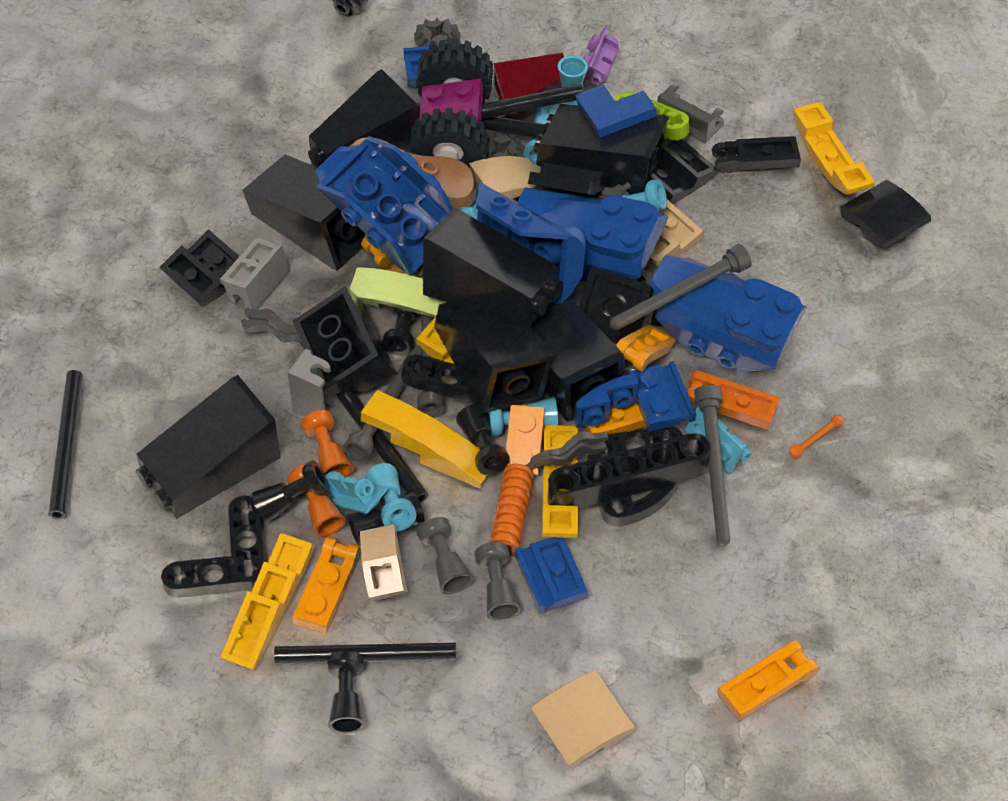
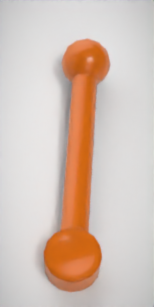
M838 414L833 415L830 423L800 445L793 444L790 447V456L795 459L801 458L804 449L834 427H841L844 423V418Z

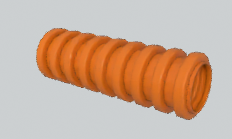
M510 464L504 468V476L502 477V485L500 486V494L494 515L495 521L492 525L493 530L489 543H505L509 547L510 556L515 555V549L520 547L521 534L523 533V525L529 503L528 498L530 497V489L532 488V480L534 478L532 469L522 464Z

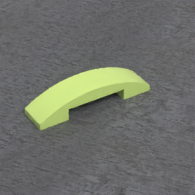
M357 267L350 290L363 303L377 307L381 303L433 318L437 315L439 304L447 303L423 295V278L382 269Z

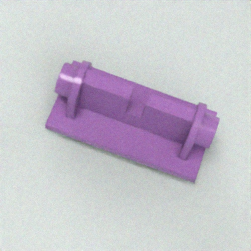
M608 26L603 29L600 35L595 33L586 47L590 52L589 54L586 53L583 57L588 65L585 78L589 79L596 86L605 82L611 64L619 49L618 40L614 37L606 36Z

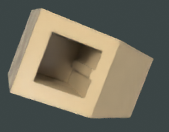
M395 524L360 531L361 561L368 598L377 601L408 594Z

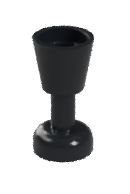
M393 307V318L396 320L395 328L386 331L382 338L387 352L402 356L408 355L414 349V337L407 330L409 323L414 321L417 313Z
M476 404L463 408L456 417V423L473 444H477L480 449L475 457V465L478 471L484 475H492L502 471L509 463V455L503 446L491 443L492 430L488 413L481 414Z
M315 460L304 464L302 468L303 477L287 486L284 483H279L252 493L254 505L266 522L272 521L293 504L295 496L308 489L315 494H323L329 491V483L325 473Z
M410 491L403 494L401 498L409 500L416 510V519L412 525L417 526L425 522L424 513L415 492ZM379 509L371 510L367 514L358 512L347 515L350 530L355 542L359 546H361L360 531L384 526Z
M340 651L331 654L327 659L328 671L333 676L339 678V692L333 696L328 727L336 733L348 734L358 732L365 727L359 695L353 691V677L359 675L363 670L364 660L363 656L357 652Z

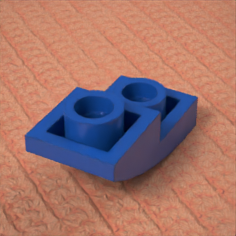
M635 373L610 380L584 395L576 403L574 422L576 428L596 426L602 422L609 421L610 409L625 408L630 404L637 403L639 383Z

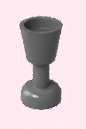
M435 517L423 522L418 527L417 536L422 544L433 546L438 556L435 560L440 591L444 594H454L471 585L473 576L458 554L451 552L446 542L452 532L449 520L445 517Z
M502 542L483 544L476 549L474 556L477 565L483 569H488L489 572L487 617L494 621L514 618L521 612V606L510 581L504 579L502 566L510 559L509 547Z

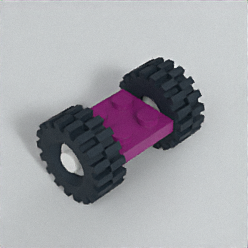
M445 39L439 41L438 47L434 43L429 45V50H424L421 58H419L416 88H418V94L421 97L420 115L414 122V126H412L409 153L421 156L450 157L463 162L470 168L469 163L487 158L488 132L484 130L485 125L481 121L482 104H485V99L489 100L492 91L493 63L489 61L490 56L487 52L482 54L480 46L477 45L475 48H472V42L466 40L464 44H458L459 39H452V43L447 44Z

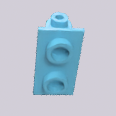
M697 406L695 409V421H689L685 430L689 434L697 433L706 437L703 412ZM717 417L722 465L730 474L738 460L744 463L751 457L752 453L749 451L750 446L746 443L744 444L734 433L729 434V428Z
M331 471L325 475L329 483L328 492L331 494L330 499L336 507L367 514L379 504L380 498L388 490L386 486L373 484L367 478H345L336 471Z

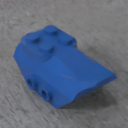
M368 136L361 144L356 146H340L315 170L319 179V184L316 188L342 211L343 218L350 225H357L365 233L366 239L372 246L385 254L398 268L407 272L410 276L414 275L423 268V238L454 209L445 191L441 188L440 182L433 175L426 174L421 170L411 154L406 151L402 152L397 146Z
M479 182L476 209L478 210L477 220L559 266V281L562 282V290L559 298L551 303H563L582 280L586 243L582 231L550 211L538 214Z
M525 187L518 200V203L538 214L550 211L582 231L586 243L581 281L587 282L590 269L593 266L634 280L640 278L669 218L665 214L659 213L653 204L621 196H609L599 200L554 190Z
M666 254L652 277L650 285L656 295L710 266L689 257L681 258ZM725 273L658 308L655 318L682 346L688 348L693 354L698 356L704 355L714 359L725 368H734L741 372L769 370L777 367L807 307L801 303L798 296L760 279L745 281L735 274Z

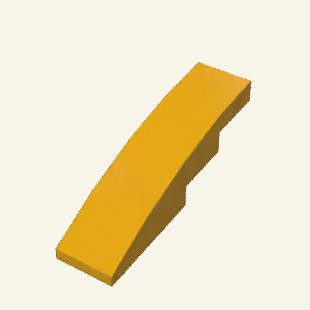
M376 390L361 411L362 422L391 433L390 442L419 454L420 464L481 489L489 475L480 473L475 465V457L480 450L438 420L411 405Z
M280 533L268 563L264 562L252 592L247 591L220 656L222 660L255 671L299 586L315 548L312 543Z

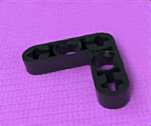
M417 354L405 358L401 370V378L406 385L476 404L455 364ZM414 369L420 370L419 373H415L413 371ZM431 373H435L434 378L430 377ZM446 375L452 376L457 380V383L447 384L441 380V377Z
M238 496L229 504L231 556L170 563L163 569L161 574L164 591L169 596L183 598L253 590L264 563L261 515L257 511L251 496ZM242 509H248L249 525L242 524ZM245 536H251L256 539V543L250 548H241L237 545L239 539ZM245 560H251L253 571L250 577H245ZM210 570H219L223 573L222 578L216 582L206 581L204 575ZM193 573H197L199 583L193 582ZM182 575L181 584H174L175 576Z

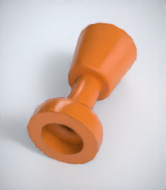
M324 409L307 414L301 421V428L307 437L317 438L320 446L317 451L318 460L323 472L327 475L331 471H336L345 478L349 477L354 470V466L340 445L332 442L329 434L335 425L332 413Z
M304 464L296 467L289 473L287 477L288 484L303 477L302 468ZM310 489L305 491L310 501L307 507L315 535L327 537L340 531L345 526L346 517L331 499L322 494H315Z

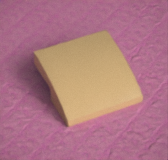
M500 156L469 163L478 184L481 182L511 199L520 198L525 187L552 190L549 187L528 184L530 171L539 173L529 158Z
M668 199L666 208L658 210V212L665 214L669 218L649 258L656 266L660 265L666 254L678 257L704 238V231Z
M596 670L567 683L530 707L568 766L572 769L601 748H604L606 751L636 730V727Z

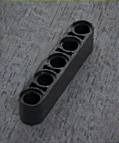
M692 433L558 468L549 475L548 504L578 506V509L697 478L703 475L707 469L710 443L703 435Z

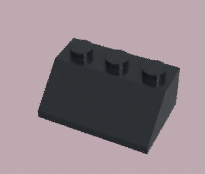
M344 286L292 321L304 349L310 350L312 355L327 361L330 365V372L317 368V375L325 380L323 392L326 394L370 391L397 373L365 304L347 286Z

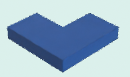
M603 84L575 95L577 105L599 138L657 116L656 107L644 91L615 101Z

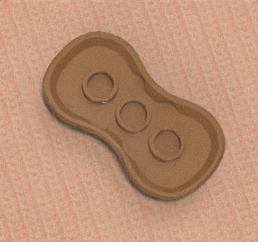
M366 138L358 139L357 141L353 142V143L350 144L349 146L359 145V144H361ZM409 153L415 158L417 166L426 174L433 175L440 182L441 188L445 191L453 208L470 207L474 203L477 195V185L471 169L466 164L450 157L421 156Z

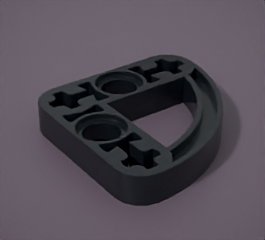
M673 426L648 432L646 428L607 434L609 440L604 441L607 446V450L604 453L610 455L626 451V446L632 442L645 446L651 444L650 441L656 443L664 439L679 437L683 434L678 428ZM601 454L587 455V461L599 458ZM680 482L655 488L652 492L634 502L631 495L618 498L617 504L618 508L622 510L621 513H616L615 509L612 508V500L600 503L601 516L608 525L616 527L639 522L660 510L675 494Z

